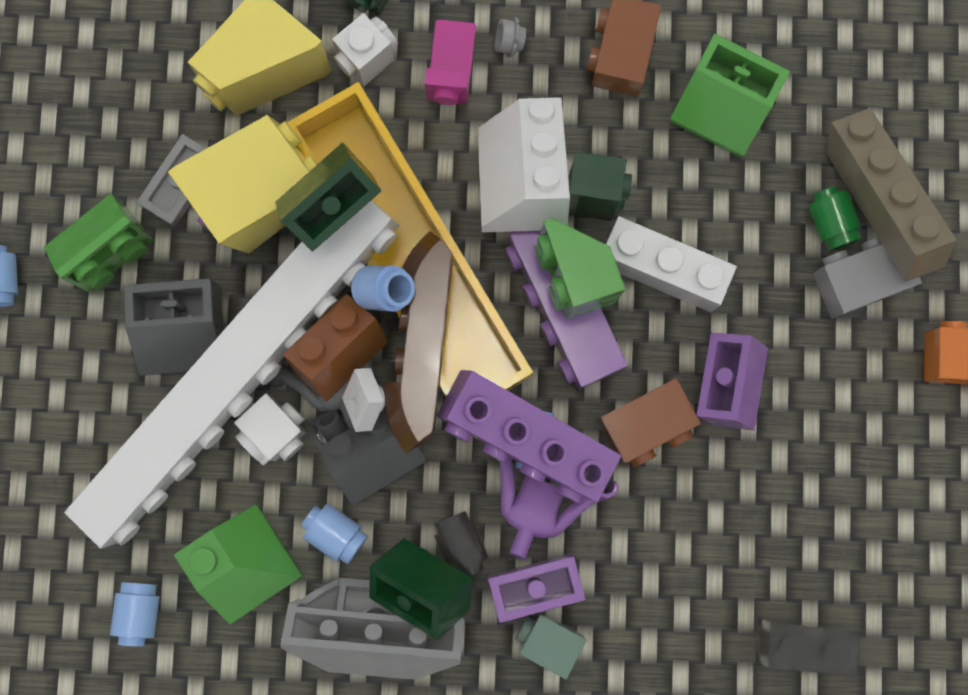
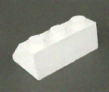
M561 98L518 99L478 127L482 232L541 231L543 221L551 218L568 226L570 193Z

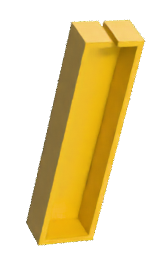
M360 83L353 84L288 121L287 123L294 129L302 141L297 147L305 158L311 155L319 163L343 142L372 173L379 185L381 192L372 200L400 226L394 231L397 237L392 245L380 255L376 252L366 263L368 266H398L402 268L412 249L429 231H432L452 252L453 263L439 385L444 396L447 397L460 370L474 371L507 391L530 379L533 375L532 369ZM401 310L395 311L400 320Z

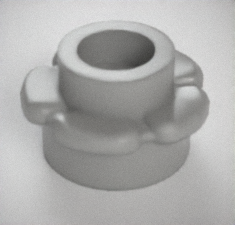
M513 17L511 20L500 19L496 29L495 51L505 53L508 58L513 57L516 51L521 52L525 44L526 28L519 25L517 17Z

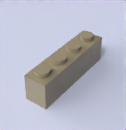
M868 108L832 122L825 152L905 282L945 267L957 240L872 109Z

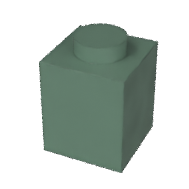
M542 612L536 613L534 619L527 616L515 640L521 642L518 648L520 655L567 680L587 641L581 633Z

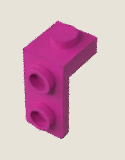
M437 20L435 22L430 68L426 69L425 77L427 100L442 105L468 104L476 25L474 23Z

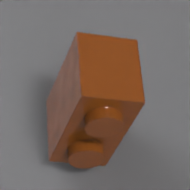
M611 0L609 9L601 7L595 32L603 34L600 47L592 46L586 69L587 71L594 72L591 86L636 97L639 96L644 84L662 5L640 0Z
M346 294L284 352L283 356L298 377L327 402L350 380L354 369H361L388 341L376 318Z
M677 378L597 419L612 450L622 455L619 464L631 461L634 468L656 457L653 449L668 441L670 447L673 448L693 438L694 435L690 429L701 424Z

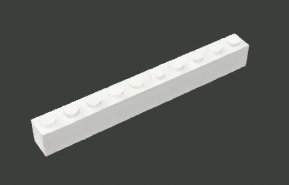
M371 200L313 252L301 242L64 513L100 549L114 544L124 545L140 529L137 522L146 512L148 514L154 512L167 499L168 494L165 492L175 480L179 482L193 470L196 465L193 459L203 448L205 450L211 448L222 437L224 430L221 427L231 416L234 418L239 416L248 408L253 400L250 394L260 383L262 385L267 384L278 374L281 369L278 363L284 357L283 353L306 333L318 318L320 319L338 302L336 297L347 285L351 287L356 272L364 267L376 252L380 255L392 245L397 237L394 231L400 225Z

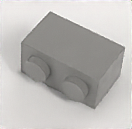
M878 237L861 244L860 246L863 251L849 256L847 251L843 250L822 259L824 266L813 273L831 319L922 284L920 277L905 282Z

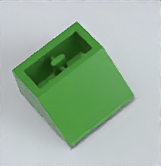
M714 33L669 121L742 158L771 110L790 71Z
M110 193L45 245L44 249L55 272L61 279L90 292L92 289L99 290L110 283L114 278L113 272L123 264H130L141 258L147 251L146 246L153 239L128 208Z
M553 218L543 221L540 236L537 237L538 245L534 246L541 270L549 269L552 286H549L548 289L555 310L563 309L567 320L615 304L625 291V287L611 247Z

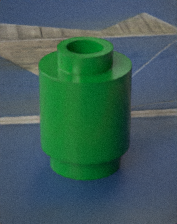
M833 186L813 195L815 202L809 204L808 209L821 243L826 242L829 251L845 247L862 239L859 233V229L862 226L848 190L839 192L837 186Z

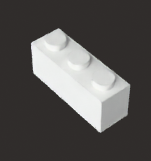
M620 216L615 221L606 241V245L611 247L620 274L709 312L714 311L722 304L737 267Z

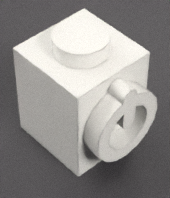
M365 13L361 14L332 39L336 55L333 57L335 62L348 77L353 74L363 86L394 61L393 49L398 46L396 38L387 25L378 17L370 20Z
M266 393L234 422L241 430L235 437L263 466L268 461L276 462L280 458L287 461L304 445L300 439L307 432L300 424L305 419L288 401L282 406L273 396Z

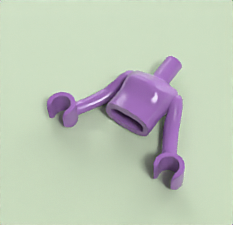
M509 457L506 464L499 461L502 487L501 514L511 526L518 530L509 552L510 555L518 559L525 560L533 537L545 539L558 536L594 503V501L582 498L580 504L573 502L557 519L558 510L564 498L556 492L558 487L545 481L541 484L524 476L515 497L512 458ZM616 481L610 484L607 494L602 493L599 501H605L616 494L618 491Z

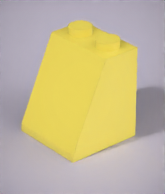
M244 0L188 61V64L197 75L193 82L204 92L202 95L219 111L227 107L236 116L324 78L332 71L322 40L274 0Z
M266 115L174 166L168 173L218 243L249 254L286 226L280 220L275 202L312 170L318 162L311 155L307 158L303 156L297 148V145L302 141L286 121L279 124Z

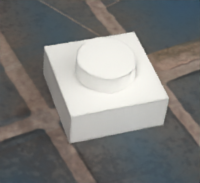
M371 368L354 369L342 399L355 432L372 431L380 412L384 409L385 394L382 387L378 386Z

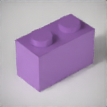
M711 332L696 416L714 426L755 431L768 348L753 336Z
M572 554L488 575L499 623L586 600L575 558Z

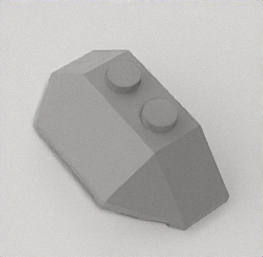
M337 578L314 590L303 599H297L288 604L281 639V649L327 672L416 680L459 665L461 662L463 618L439 640H436L370 599V580Z

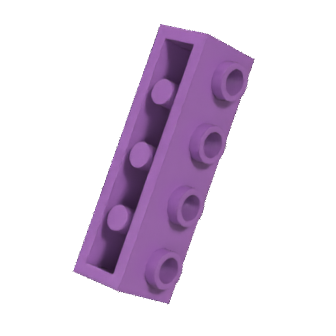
M460 370L436 415L437 418L448 423L444 429L447 433L467 443L471 436L485 444L482 452L505 464L509 457L523 465L519 471L520 473L541 484L544 483L546 478L559 484L556 491L558 494L577 504H580L582 498L598 503L622 456L470 370Z

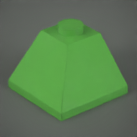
M258 504L213 528L174 554L196 591L229 624L234 623L303 576Z

